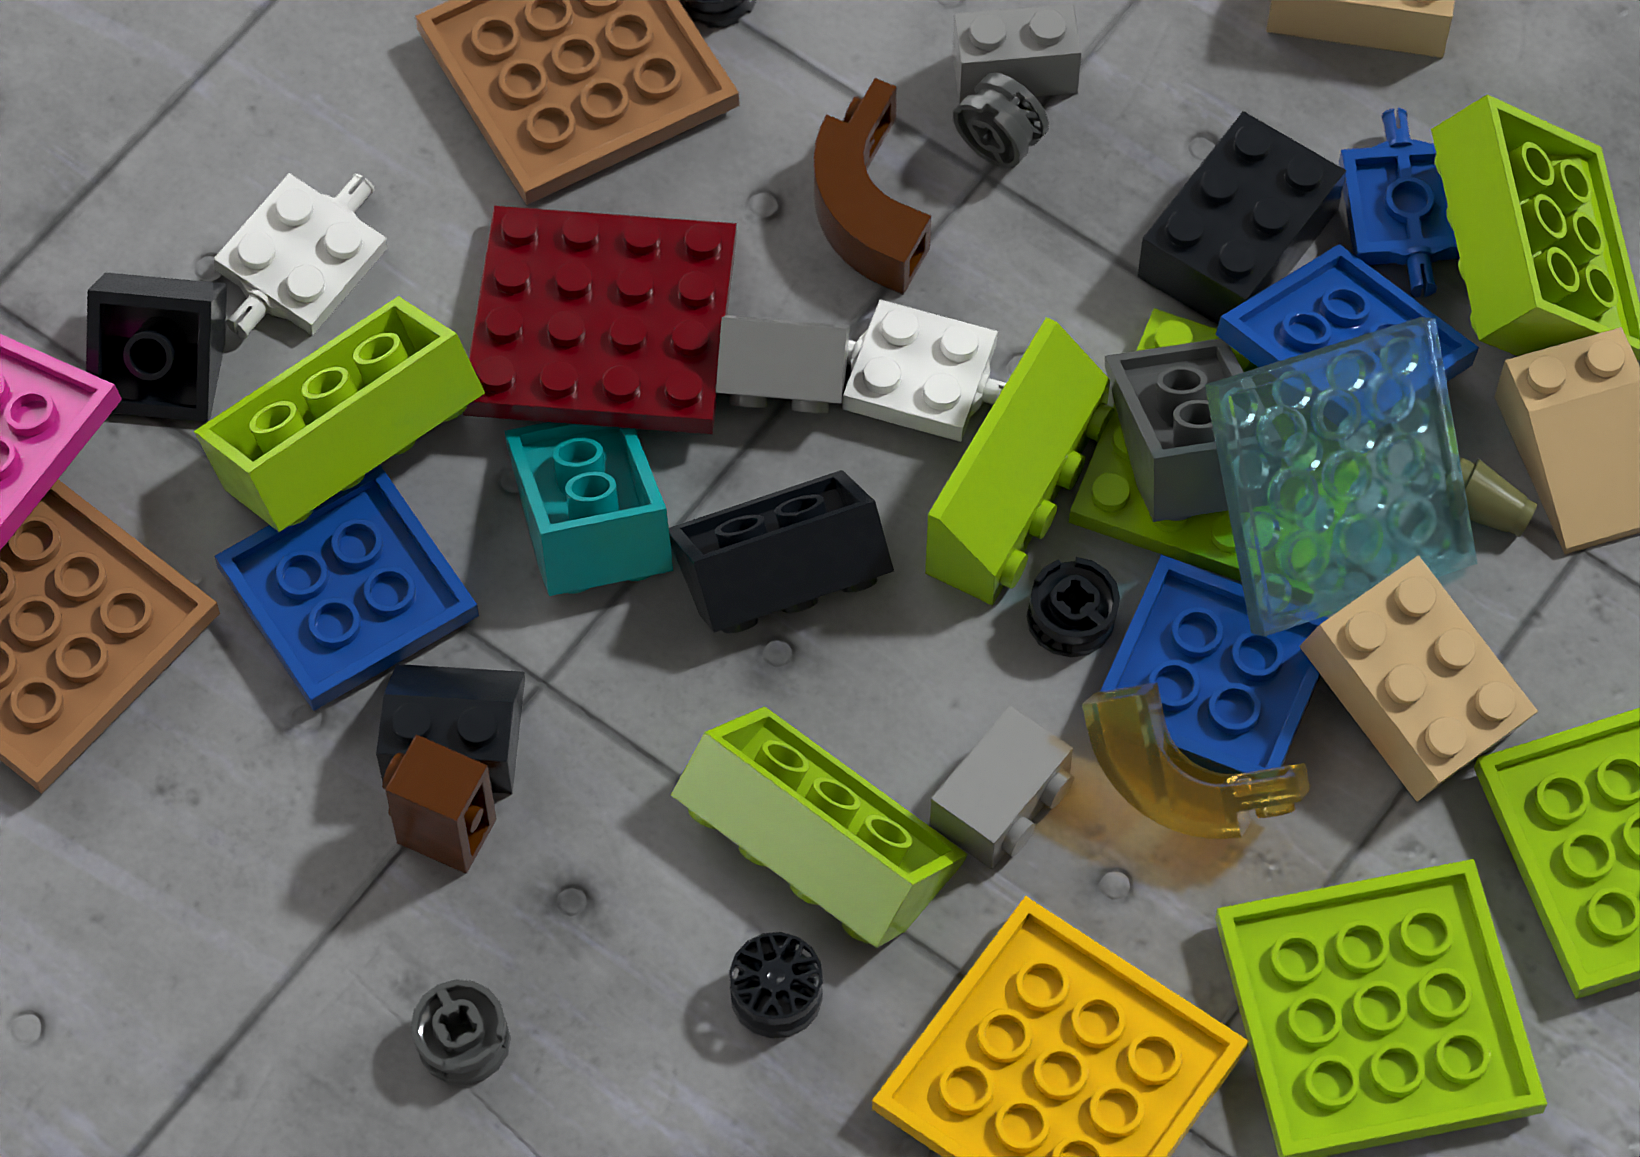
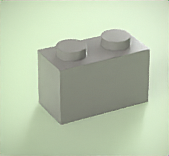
M1074 3L954 13L952 55L959 104L968 95H976L974 87L988 73H1000L1013 78L1025 86L1035 97L1077 94L1082 52Z
M736 315L723 316L721 320L716 393L730 394V405L766 408L767 397L792 399L791 410L829 413L830 403H841L843 401L850 325Z
M1009 705L931 798L929 825L993 869L1006 852L1011 856H1015L1025 846L1035 829V824L1032 820L1045 805L1051 809L1055 808L1069 791L1074 781V776L1070 774L1073 747L1012 705Z

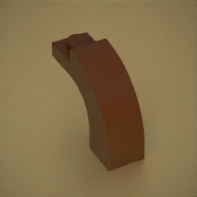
M874 78L863 98L859 96L853 98L843 121L826 114L820 126L814 149V202L822 231L836 253L849 266L867 279L904 295L930 249L931 215L888 197L877 188L867 173L869 165L896 120L897 87Z

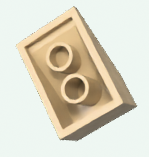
M1622 327L1505 360L1494 398L1564 554L1640 533V365Z

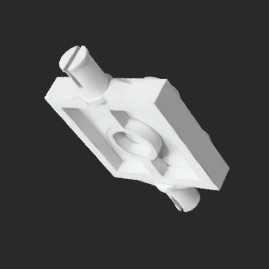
M289 173L214 257L215 271L238 285L247 298L235 313L226 320L227 326L233 333L236 334L238 331L239 337L247 338L266 314L288 319L312 336L387 250V238L359 220L355 214V211L375 190L368 179L365 178L362 182V175L354 174L335 198H332L331 196L320 194Z
M879 299L869 328L860 336L857 342L849 340L847 365H850V378L843 394L842 409L962 442L970 417L981 407L983 402L994 405L1006 384L1005 382L990 378L989 364L996 348L998 331Z

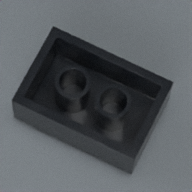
M1242 111L1142 238L1137 277L1214 323L1219 324L1222 315L1289 275L1339 210L1346 170Z

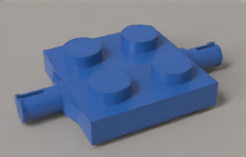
M1394 108L1386 110L1381 115L1386 136L1385 142L1371 148L1343 149L1340 153L1339 166L1346 170L1343 194L1353 254L1367 265L1391 263L1407 265L1411 295L1420 297L1423 288L1424 297H1428L1437 291L1432 263L1438 260L1460 259L1454 230L1447 219L1446 210L1448 203L1442 177L1435 166L1436 150L1434 143L1410 139L1407 111L1398 108L1395 118Z

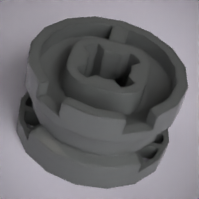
M988 73L974 87L976 95H968L953 110V121L963 140L979 156L999 167L1014 168L1028 154L1029 146H1034L1048 132L1049 120L1042 105L1025 86L1009 76L1000 73Z
M452 980L438 984L423 995L413 1011L411 1031L421 1062L433 1076L446 1083L469 1085L484 1081L499 1070L508 1056L511 1037L501 1003L490 989L475 981ZM430 1066L441 1070V1074L435 1072Z

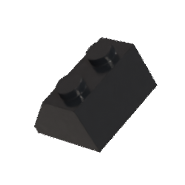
M105 272L87 290L86 372L115 384L122 400L112 413L208 422L211 419L225 347L227 283Z
M396 664L383 694L376 750L382 783L392 758L398 752L405 754L415 736L419 735L487 765L492 793L513 794L525 672Z

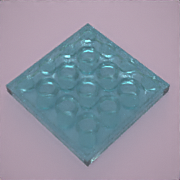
M1419 317L1205 384L1251 633L1268 636L1338 612L1418 555L1436 578L1478 564L1436 319Z

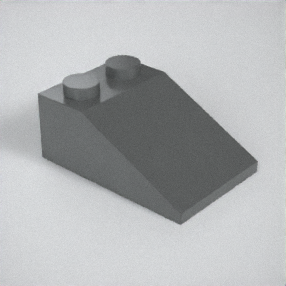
M1219 338L1105 356V369L1107 377L1110 379V388L1136 485L1153 522L1163 520L1180 521L1195 515L1227 510L1244 511L1253 506L1277 503L1279 439L1230 345Z

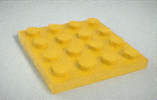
M1025 896L873 1098L872 1110L942 1157H1171L1247 1050L1249 1041Z

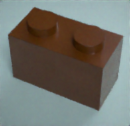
M416 735L405 754L398 752L392 758L382 783L387 796L388 814L392 819L397 844L467 874L497 820L488 766Z

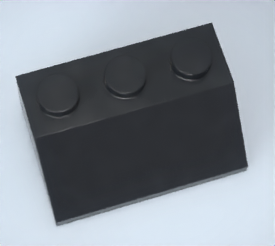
M843 470L669 528L671 547L698 613L714 633L721 630L724 633L745 631L755 626L759 621V617L779 610L785 613L800 612L817 604L818 597L838 590L848 593L862 591L875 585L878 581L877 577L894 572L876 502Z

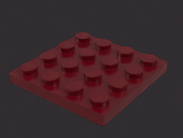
M494 206L469 360L485 394L468 404L463 412V416L713 435L718 395L716 393L721 320L723 316L728 314L737 241V223Z

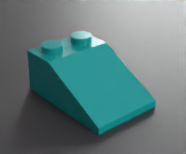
M546 422L504 431L536 561L549 596L563 593H581L592 587L627 580L640 581L652 575L673 571L667 508L635 429Z

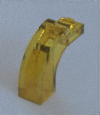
M1157 682L1095 692L1082 704L1092 749L1108 780L1117 792L1140 813L1173 831L1207 839L1241 838L1251 825L1249 810L1255 809L1256 817L1258 818L1285 815L1295 811L1294 803L1301 802L1310 790L1305 763L1238 774L1217 773L1193 763L1178 749L1168 732Z

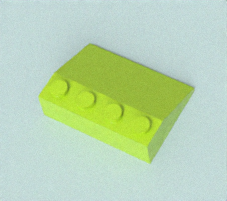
M1488 94L1433 127L1431 132L1436 150L1435 166L1443 181L1448 203L1446 210L1447 219L1454 230L1460 256L1458 268L1466 283L1472 310L1470 321L1474 332L1478 336V340L1513 355L1521 356L1622 327L1636 359L1640 360V302L1601 146Z

